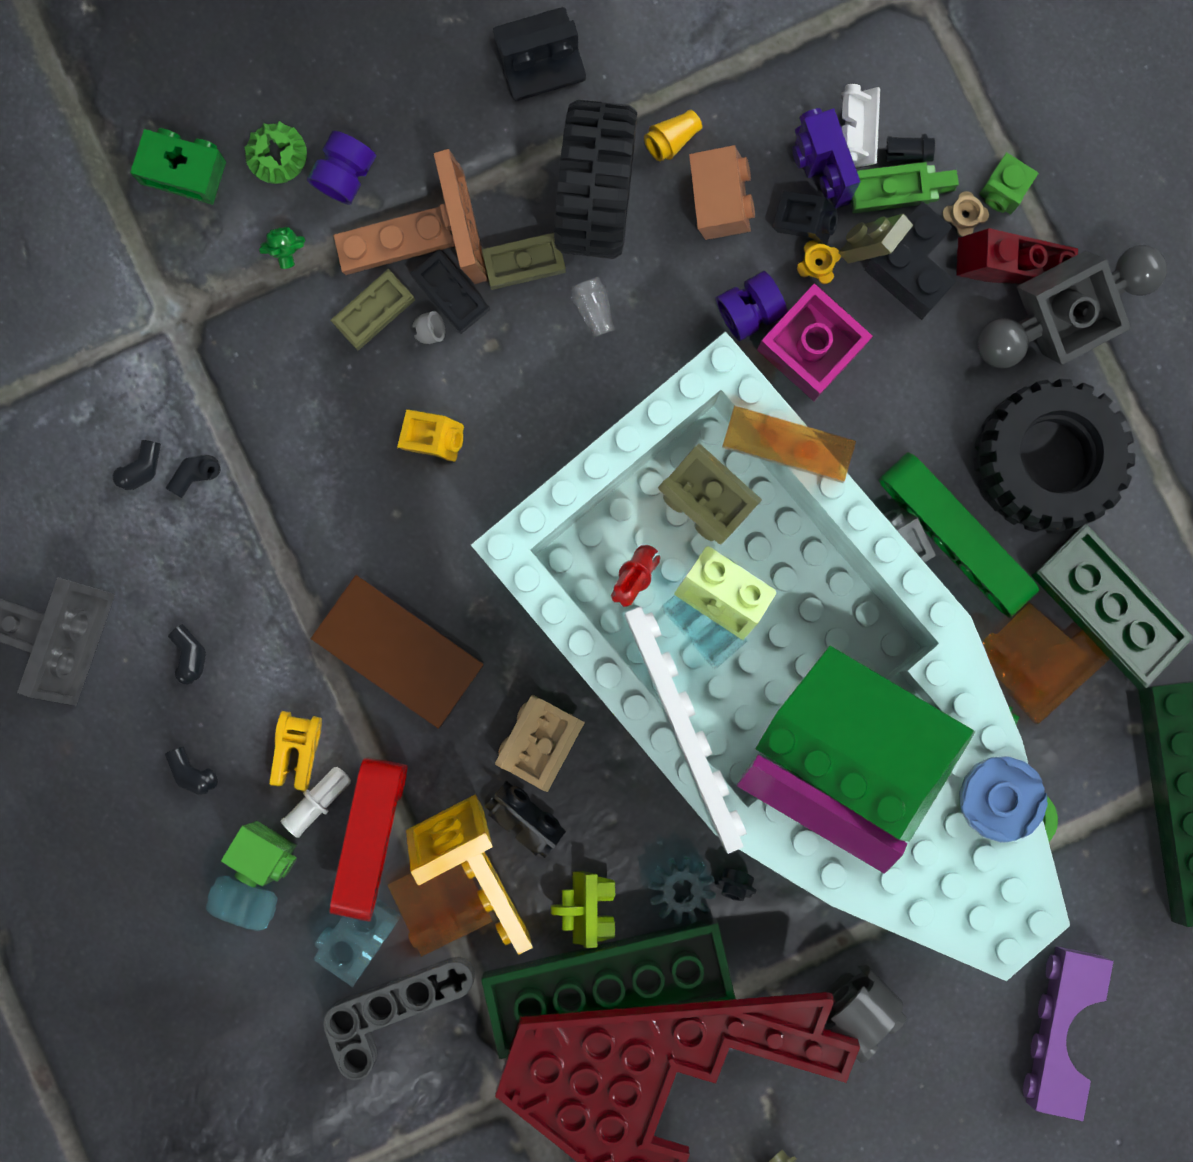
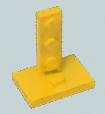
M476 794L406 830L410 871L418 886L461 864L469 879L476 877L482 889L478 890L477 893L487 912L494 910L500 922L496 923L495 926L505 945L512 943L518 955L533 948L527 928L485 853L486 850L493 846L484 810Z

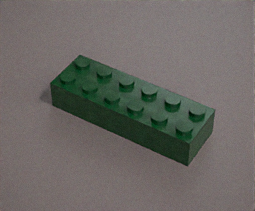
M1193 681L1148 686L1146 689L1138 690L1171 921L1185 927H1192Z
M715 917L597 945V948H583L486 971L481 978L499 1059L507 1058L520 1017L736 999L719 925Z

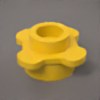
M813 240L807 242L804 246L805 256L803 261L797 266L798 274L804 278L808 276L817 278L822 284L830 283L834 278L832 271L835 263L841 258V255L838 253L839 250L825 244H818V242ZM815 260H822V265H816Z

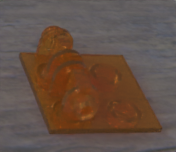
M1031 603L1019 612L997 635L992 632L982 642L996 678L1031 710L1088 657L1085 651Z
M461 864L419 886L411 873L388 884L390 892L410 931L408 933L410 942L414 948H418L421 957L493 922L489 912L485 910L478 896V889L473 878L469 879Z

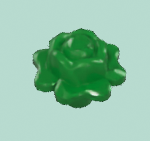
M289 227L273 229L266 234V242L261 243L259 252L278 258L281 269L291 268L295 265L293 254L304 246L306 240L303 236H296Z

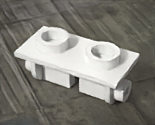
M848 84L845 86V91L841 93V99L843 100L842 119L845 120L842 131L856 168L877 164L880 88L876 87L861 91L860 85Z

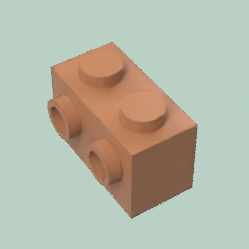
M735 145L689 154L697 226L705 240L751 232L749 219L755 218V208L752 195H746L745 181L751 180L747 157L742 158Z

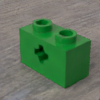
M158 128L157 132L144 129L130 172L138 183L213 205L226 164V160L220 151L217 150V146L203 139H195L194 143L180 139L181 136L163 128ZM184 158L187 161L186 164H182ZM174 163L178 164L176 169L174 168Z

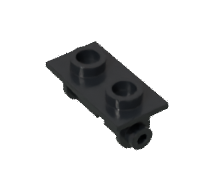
M508 781L501 786L485 805V808L490 811L488 816L494 819L506 831L510 832L517 823L523 827L515 838L535 856L539 853L545 858L566 833L552 814L543 812L530 801L528 794L517 786H512Z

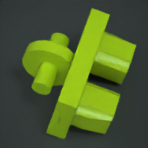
M574 871L573 889H563L562 904L551 905V914L562 916V930H573L574 944L584 945L585 948H597V942L615 937L614 917L609 915L597 916V901L614 900L615 881L598 877L597 874L585 871Z

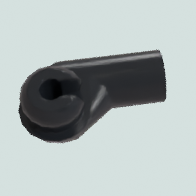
M141 440L138 460L124 467H118L114 471L113 482L115 485L125 490H134L151 481L156 474L161 444Z
M181 624L168 635V638L181 651L178 668L175 670V677L180 683L188 685L192 684L194 680L199 679L202 675L206 652L200 642Z

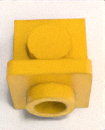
M406 410L397 447L405 451L438 456L455 462L458 451L463 444L464 425L446 416Z

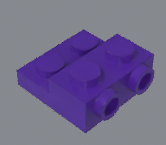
M821 108L809 110L799 117L801 125L795 129L797 139L795 146L792 147L796 165L799 169L804 167L807 178L820 174L823 175L819 179L822 193L827 199L831 198L835 209L848 205L861 181L835 109L822 112Z

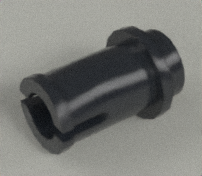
M922 134L921 138L887 137L886 162H933L935 139L928 138L927 134Z

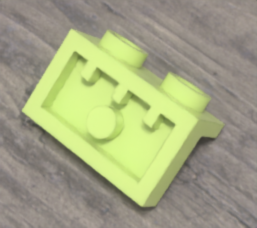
M707 546L680 583L674 595L735 636L744 640L759 623L775 597L776 591L713 548Z

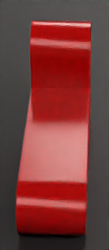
M371 757L362 760L333 889L330 914L371 921L397 802L403 794L408 765Z

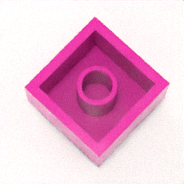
M814 283L762 339L757 351L811 400L815 401L867 345L873 336Z

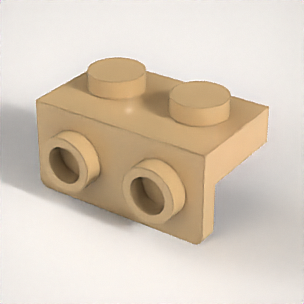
M531 695L528 702L520 708L517 715V723L510 736L500 745L499 756L495 765L548 792L585 722L537 696Z

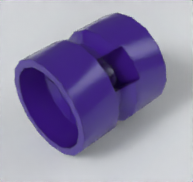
M332 131L322 149L325 153V159H317L307 177V181L330 198L351 205L361 186L358 177L367 175L376 158V154L357 139L339 131Z
M762 271L744 281L743 289L733 287L716 296L719 312L728 329L738 341L758 332L760 323L770 325L783 318L788 312L779 288L766 271Z

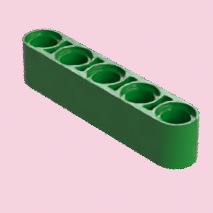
M909 452L905 453L879 478V482L884 490L901 508L918 518L924 532L1002 614L1011 618L1039 592L1038 585L916 456Z

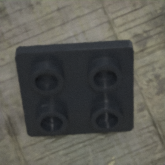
M557 8L493 28L494 38L515 101L586 80V72L578 49V32L574 20H569L566 8Z

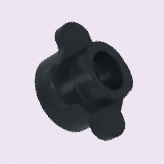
M724 869L722 877H719V880L715 881L714 884L717 888L722 889L721 894L736 901H744L745 897L751 898L752 894H756L757 891L752 887L754 877L735 869Z

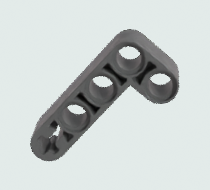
M452 957L336 1002L325 1015L323 1026L340 1073L351 1080H360L369 1074L378 1056L372 1031L466 995L475 979V969L472 963L463 957ZM455 968L458 974L465 973L466 976L463 978L461 986H458L455 981H450L442 985L440 989L442 994H438V982L446 980L451 973V969ZM414 982L425 984L429 989V998L423 1001L413 999L409 994V985ZM378 996L388 999L391 1003V1012L387 1015L377 1014L372 1008V999ZM337 1011H346L351 1014L354 1021L353 1027L342 1029L337 1026L334 1019L335 1013ZM352 1049L363 1051L367 1056V1064L362 1067L351 1064L348 1059V1051Z

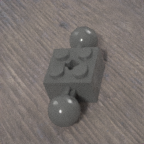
M1134 246L1126 250L1119 257L1115 271L1111 273L1107 259L1084 251L1017 286L1028 317L1019 322L1010 318H998L986 324L978 337L977 345L980 356L987 364L993 367L1009 368L1018 364L1024 358L1029 342L1037 339L1042 354L1063 365L1131 329L1120 294L1127 292L1132 295L1143 296L1151 294L1160 288L1167 275V263L1164 256L1151 246Z

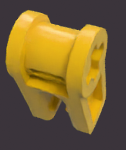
M286 711L280 713L275 732V751L269 785L282 786L285 783L286 776L290 772L288 765L291 750L294 747L299 753L297 767L294 768V771H296L294 788L301 791H306L309 788L315 752L321 735V717L313 716L309 720L292 717L291 713Z

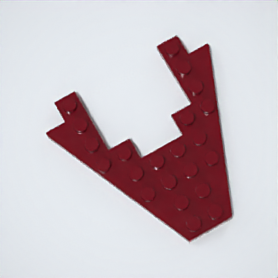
M828 992L520 1017L496 1087L495 1097L576 1162H687L690 1155L689 1146L654 1136L677 1072L716 1084L728 1050L732 1048L847 1083L859 1052L860 1044L858 1039L824 1029L834 1003L832 993Z

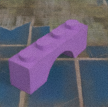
M1056 946L1054 955H1050L1047 960L1046 977L1049 979L1047 994L1041 996L1038 1006L1039 1018H1042L1039 1034H1034L1031 1043V1056L1034 1058L1032 1073H1027L1023 1085V1095L1027 1098L1026 1103L1035 1111L1080 1121L1084 1120L1091 1081L1079 1073L1073 1066L1067 1052L1066 1037L1072 1020L1082 1009L1098 1002H1104L1107 999L1114 961L1104 956Z

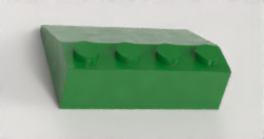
M829 646L777 711L755 749L895 838L910 842L976 731L834 647Z

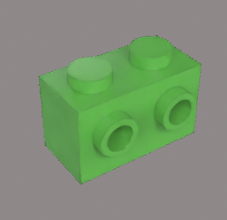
M255 821L240 828L221 862L236 870L234 877L242 883L253 888L257 884L263 887L274 880L278 882L281 877H286L297 857L292 855L297 845L262 823Z

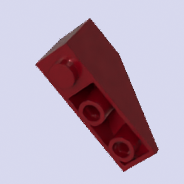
M987 228L958 238L956 276L984 282L1023 284L1078 255V248Z

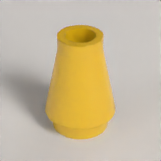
M688 110L684 114L650 126L649 132L644 135L645 145L657 161L671 160L702 129V122L693 110Z

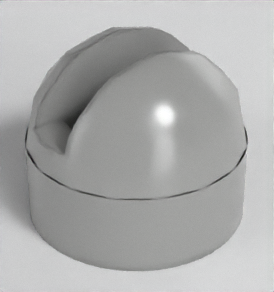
M436 311L424 313L415 318L412 328H416L417 334L414 335V338L420 343L433 344L444 339L445 325L442 317Z

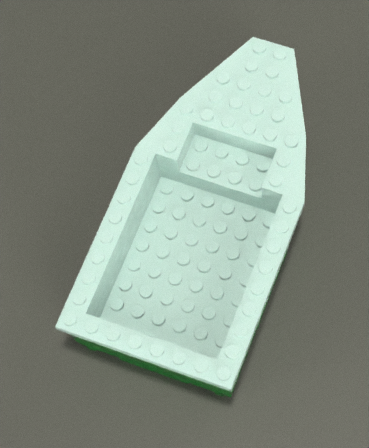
M726 331L471 544L473 549L716 836L718 834L624 616L626 612L640 606L645 615L652 612L662 634V636L655 638L661 654L669 651L679 674L672 678L679 694L686 691L695 711V715L689 717L695 733L704 732L712 751V755L706 757L712 773L720 770L730 794L723 797L730 813L737 810L747 834L740 837L744 847L739 850L835 908L1005 981L1010 979L1070 926L1044 822L1042 821L1032 834L1012 842H998L979 835L968 825L961 812L959 793L965 776L974 765L988 758L1003 756L1012 757L1028 764L1022 738L971 616ZM699 443L762 499L722 545L718 544L715 540L709 541L701 536L695 529V522L684 512L679 513L670 508L663 499L664 494L658 489L659 485L672 474ZM650 545L658 551L655 556L660 555V563L651 573L650 585L647 589L638 593L632 605L623 607L620 602L614 603L611 594L614 590V585L619 579V569L623 563L631 560L639 546ZM707 546L713 548L776 591L775 597L759 623L744 640L735 636L674 595L680 583ZM829 646L834 647L976 731L910 842L905 841L908 844L903 856L885 874L737 787L741 776L757 755L766 758L803 780L755 748L777 711Z

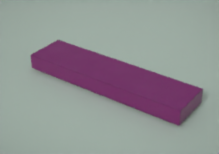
M760 755L756 756L737 784V787L884 874L903 856L908 843L895 838L845 805Z

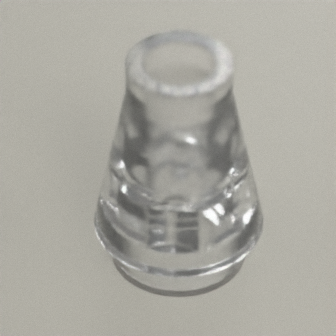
M599 277L570 288L573 297L570 299L591 330L593 338L615 330L612 323L607 286L602 285Z

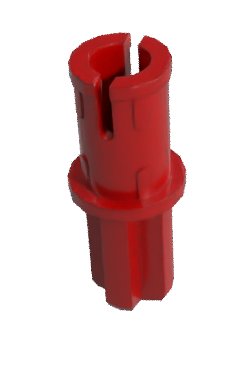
M650 545L639 546L631 560L623 563L619 569V579L614 585V590L611 594L614 603L620 602L623 607L630 606L638 593L647 589L650 585L651 573L660 563V555L655 556L658 551Z

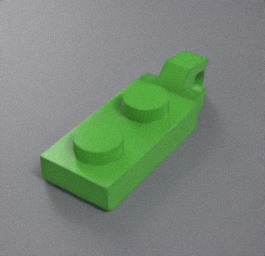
M927 162L859 170L857 173L861 182L851 199L853 213L916 206L922 202L929 204L930 202L938 201L939 194L956 191V187L959 186L957 170L936 172L935 165H927Z

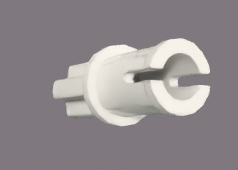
M338 767L332 768L311 791L306 790L303 793L305 797L281 820L283 826L292 835L300 838L302 833L321 813L327 814L329 812L327 807L351 783L349 776Z

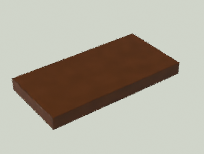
M357 575L352 579L310 638L438 729H440L484 666L479 660Z

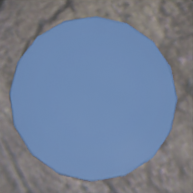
M1007 756L992 757L974 765L965 776L959 793L961 812L968 825L982 837L998 842H1012L1032 834L1043 821L1048 805L1047 793H1045L1043 781L1038 772L1026 762Z

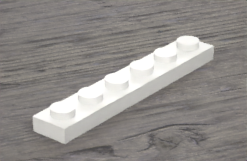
M641 606L624 614L722 846L728 854L743 848L740 837L747 834L737 810L730 813L723 797L730 794L720 770L712 773L706 757L712 755V751L704 732L695 733L689 717L695 715V711L686 691L679 694L672 678L679 674L669 651L661 654L655 638L662 636L656 619L652 612L645 615Z

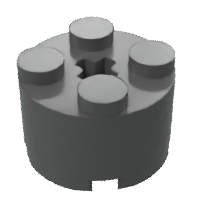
M868 965L858 966L862 973L853 976L850 972L845 973L825 991L832 993L834 1003L824 1029L858 1039L860 1049L856 1059L860 1063L868 1061L878 1049L877 1044L888 1033L894 1034L907 1019L902 1013V1000Z

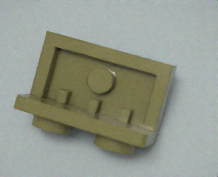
M700 443L692 449L672 474L658 487L664 494L663 499L670 508L679 513L684 512L695 522V529L701 536L709 541L715 540L720 545L724 543L762 501L756 493Z

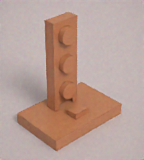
M449 149L434 153L445 201L444 204L436 208L334 235L341 270L345 275L455 246L460 268L474 284L489 281L464 170Z

